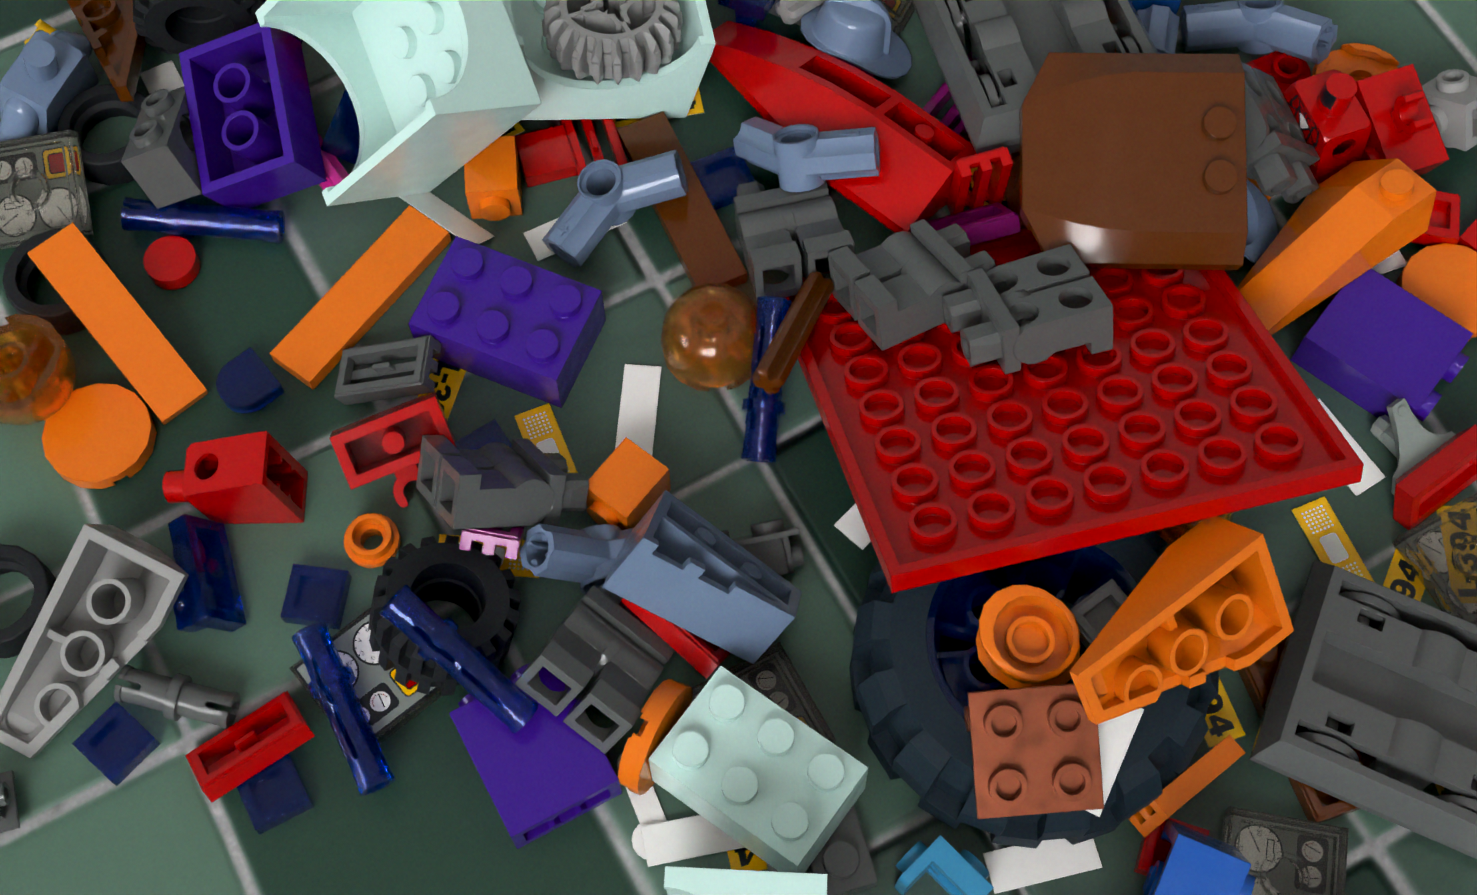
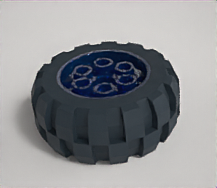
M1155 531L895 593L891 592L878 561L870 573L865 596L857 610L849 669L854 709L862 712L870 733L867 744L891 780L902 778L921 797L918 807L955 830L959 823L962 822L990 832L991 843L1035 849L1043 840L1065 838L1072 845L1115 831L1121 822L1157 799L1163 793V789L1188 767L1209 729L1205 717L1209 704L1218 695L1219 670L1206 675V683L1191 689L1184 685L1176 686L1161 692L1157 702L1142 707L1144 709L1100 817L1082 810L977 819L970 731H966L964 721V706H968L967 692L1010 688L998 680L992 683L981 682L971 674L970 665L978 662L983 666L978 657L976 644L964 651L940 652L941 635L976 643L979 620L974 616L972 609L984 606L995 592L1011 585L1027 584L1039 587L1056 598L1071 603L1073 605L1072 608L1111 579L1116 582L1128 597L1170 544ZM1080 642V645H1081L1080 657H1081L1082 654L1086 651V648H1085L1084 645ZM1071 679V680L1068 681L1066 684H1070V683H1074V682H1073V680Z

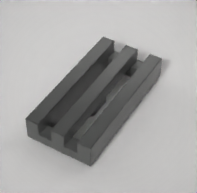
M429 335L343 349L334 398L344 405L433 393L435 382L429 378V375L437 373L438 362L432 356L433 354L440 353L441 343ZM416 357V361L398 364H390L389 362H387ZM373 364L372 368L353 371L355 366Z

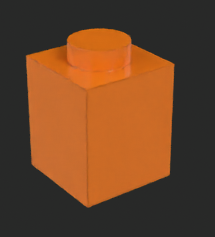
M515 135L500 136L464 165L465 194L472 219L500 221L509 216L523 215L520 161Z
M626 437L589 478L586 501L588 506L587 513L598 525H616L621 530L634 528L665 490L668 492L671 490L669 468Z

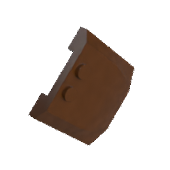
M1049 52L1019 111L1020 216L1027 230H1031L1041 251L1044 252L1071 244L1087 268L1238 270L1243 265L1248 235L1245 72L1239 54Z

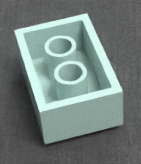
M722 666L718 668L648 759L652 781L779 872H806L864 791L868 774V767Z

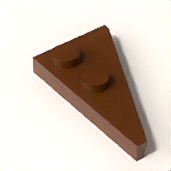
M67 0L120 101H134L146 42L145 36H140L135 29V23L133 22V0Z

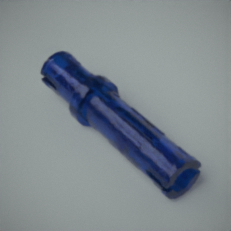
M125 197L123 200V205L129 207V209L121 207L120 218L124 231H151L170 234L169 236L174 235L183 238L186 235L258 240L279 244L282 243L284 238L283 234L279 233H285V215L283 210L198 205L186 203V199L157 209L151 200L133 199L130 197Z
M762 296L757 298V321L748 398L743 399L742 411L746 412V427L741 459L760 463H776L780 415H785L786 403L781 402L782 386L778 393L767 394L763 388L755 387L752 376L790 308L792 301L781 297Z
M407 584L401 587L383 606L379 614L383 618H387L419 647L416 654L425 662L430 659L434 660L463 686L470 695L475 697L502 721L510 732L516 733L535 714L539 704L528 697L498 670L493 663L488 661L457 633L458 624L450 617L443 620L416 596Z
M322 622L304 627L292 636V641L296 645L311 679L308 684L312 698L319 699L325 710L337 742L351 769L360 796L378 792L392 784L396 777L385 759L372 725L352 684L356 680L354 672L350 666H344L327 623L322 624Z

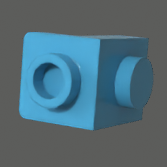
M941 835L929 847L921 840L918 841L896 865L903 874L898 878L894 888L901 895H905L926 872L949 895H989L994 888L986 880L990 874L982 862L965 849L958 853Z

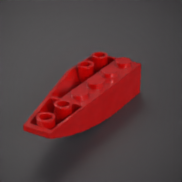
M726 21L713 30L716 45L709 61L765 120L782 127L795 124L814 125L818 128L819 132L868 127L876 128L880 146L879 176L825 180L827 184L840 192L845 198L851 200L895 233L901 231L911 232L910 224L922 219L927 221L948 203L956 161L959 158L976 154L973 145L896 90L860 69L814 47L770 31L732 21Z

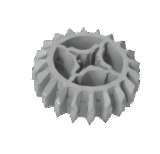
M546 0V5L544 6L542 30L543 36L546 37V45L550 51L551 58L559 61L561 70L573 69L577 79H582L588 75L593 76L597 85L604 78L614 79L619 85L621 79L631 77L639 82L644 71L657 74L660 64L671 63L672 54L675 50L679 49V42L681 41L682 11H680L678 0Z

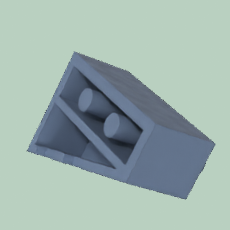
M667 490L661 494L626 537L602 588L752 664L760 658L796 617L802 593L801 590Z

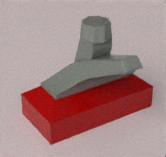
M1400 398L1386 407L1389 416L1383 415L1378 417L1372 424L1370 431L1397 458V469L1392 477L1391 493L1395 496L1393 519L1408 531H1411L1477 480V425L1475 424L1458 434L1452 431L1443 434L1432 433L1420 424L1411 411L1406 399Z

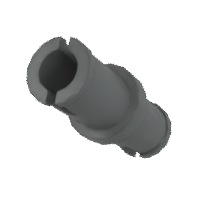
M130 665L123 667L117 679L141 685V688L137 690L116 684L114 689V699L116 702H126L162 711L166 719L178 721L181 717L218 725L224 729L233 725L237 715L216 710L214 705L217 704L237 710L240 705V694L238 692H228L192 683V678L188 675L178 673L172 678L136 669Z

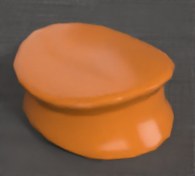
M1020 584L1011 585L999 590L991 596L982 609L976 636L978 657L990 675L1008 688L1066 684L1072 679L1069 671L1080 658V630L1075 615L1063 601L1039 587Z

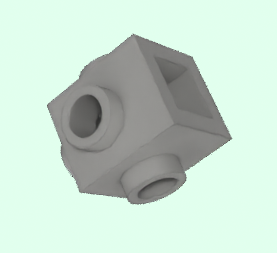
M1449 69L1443 71L1437 77L1422 85L1444 146L1467 151L1477 145V77L1469 75L1464 70Z

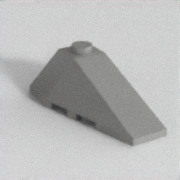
M84 524L0 691V743L29 758L36 757L161 630L189 574L161 549L114 525Z

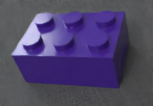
M259 23L179 53L202 194L238 213L327 181L302 45L299 40L286 31L270 27H260Z
M456 236L408 325L413 338L431 335L441 343L440 353L433 354L432 358L562 408L606 322L601 290Z

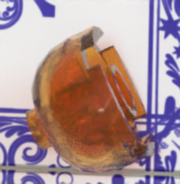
M709 282L689 288L673 300L664 315L660 341L666 366L680 382L698 391H709V387L720 388L727 386V390L739 387L753 376L765 354L766 328L759 307L745 292L728 284Z
M14 314L5 317L9 324L0 326V423L29 426L45 421L54 415L71 397L76 383L75 357L61 334L50 322L36 315Z

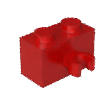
M1414 64L1356 81L1358 87L1355 96L1371 122V132L1361 161L1398 158L1420 176L1449 160Z
M435 391L332 431L329 437L351 490L394 473L396 479L393 486V495L398 505L402 508L409 506L408 498L404 492L405 485L410 481H417V463H419L422 435H444L456 447L455 438Z

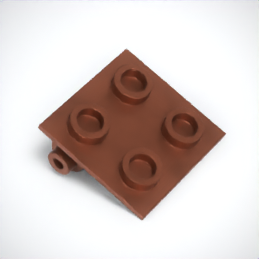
M1074 683L967 692L968 706H964V721L966 731H970L977 819L1104 809L1098 725L1088 720Z

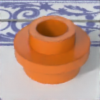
M367 513L358 516L350 523L344 534V548L347 555L355 564L361 567H381L391 556L395 557L400 548L401 537L396 524L389 517L382 514ZM369 537H382V543L377 548L371 550L364 548V543Z

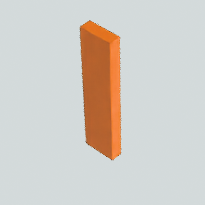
M409 205L270 352L273 361L314 390L341 361L343 349L353 348L451 242L449 232Z
M73 222L27 253L29 258L163 425H166L208 394L204 385Z

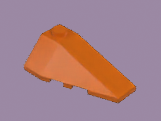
M1398 158L1353 161L1318 184L1319 188L1304 199L1237 288L1272 336L1428 231L1437 190Z
M1215 516L1202 520L1164 550L1069 671L1089 721L1098 725L1155 703L1161 692L1179 685H1184L1190 689L1206 683V675L1223 668L1237 671L1248 667L1294 632L1264 534Z

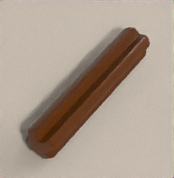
M821 272L810 273L801 285L752 376L755 387L763 388L767 394L778 393L780 387L785 384L834 290L833 281L829 278H824Z

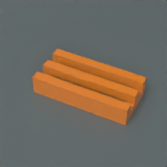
M1229 734L1167 785L1157 799L1132 815L1129 821L1145 838L1246 752Z

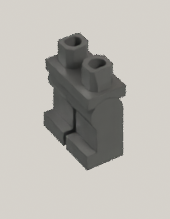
M1242 63L1245 72L1247 178L1256 180L1264 195L1272 197L1281 193L1285 202L1294 204L1319 188L1309 166L1318 161L1320 157L1314 146L1306 143L1304 134L1274 77Z
M757 181L738 185L737 196L733 197L736 232L757 303L797 295L803 284L802 272L806 280L810 273L816 272V261L828 259L827 253L848 246L855 254V243L849 230L843 229L834 201L829 196L826 181L818 188L805 192H788L781 188L765 190L764 185ZM770 270L784 271L789 275L785 281L778 284L765 283L763 280V274ZM821 273L824 278L831 279L830 273Z
M925 219L910 224L911 232H896L887 237L881 245L856 255L848 246L827 253L830 278L834 284L833 296L855 321L858 320L860 327L882 351L945 323L942 297L967 290V272L983 268L986 273L996 267L994 259L985 250L974 255L970 254V241L966 232L957 223L936 231Z
M1071 244L998 265L986 273L983 268L967 272V290L942 297L944 321L951 333L960 331L961 347L970 367L997 360L1006 375L1020 371L1021 362L1025 364L1040 363L1047 360L1055 352L1081 345H1086L1091 354L1113 349V304L1094 277L1090 276V271Z
M422 435L416 488L435 507V510L453 530L529 526L537 523L559 527L561 512L585 510L589 481L581 473H567L566 459L561 454L543 453L529 439H512L511 448L505 443L492 442L487 443L478 450H458L444 435Z
M593 585L567 614L560 626L515 682V685L556 717L582 691L563 722L606 754L634 726L642 709L640 707L675 650L643 621H638L624 610L625 605L621 602L622 597L602 588L603 585L599 588ZM542 667L546 668L564 682V691L557 692L547 688L539 677L540 669ZM590 704L595 706L611 719V726L601 728L593 724L586 714V708Z

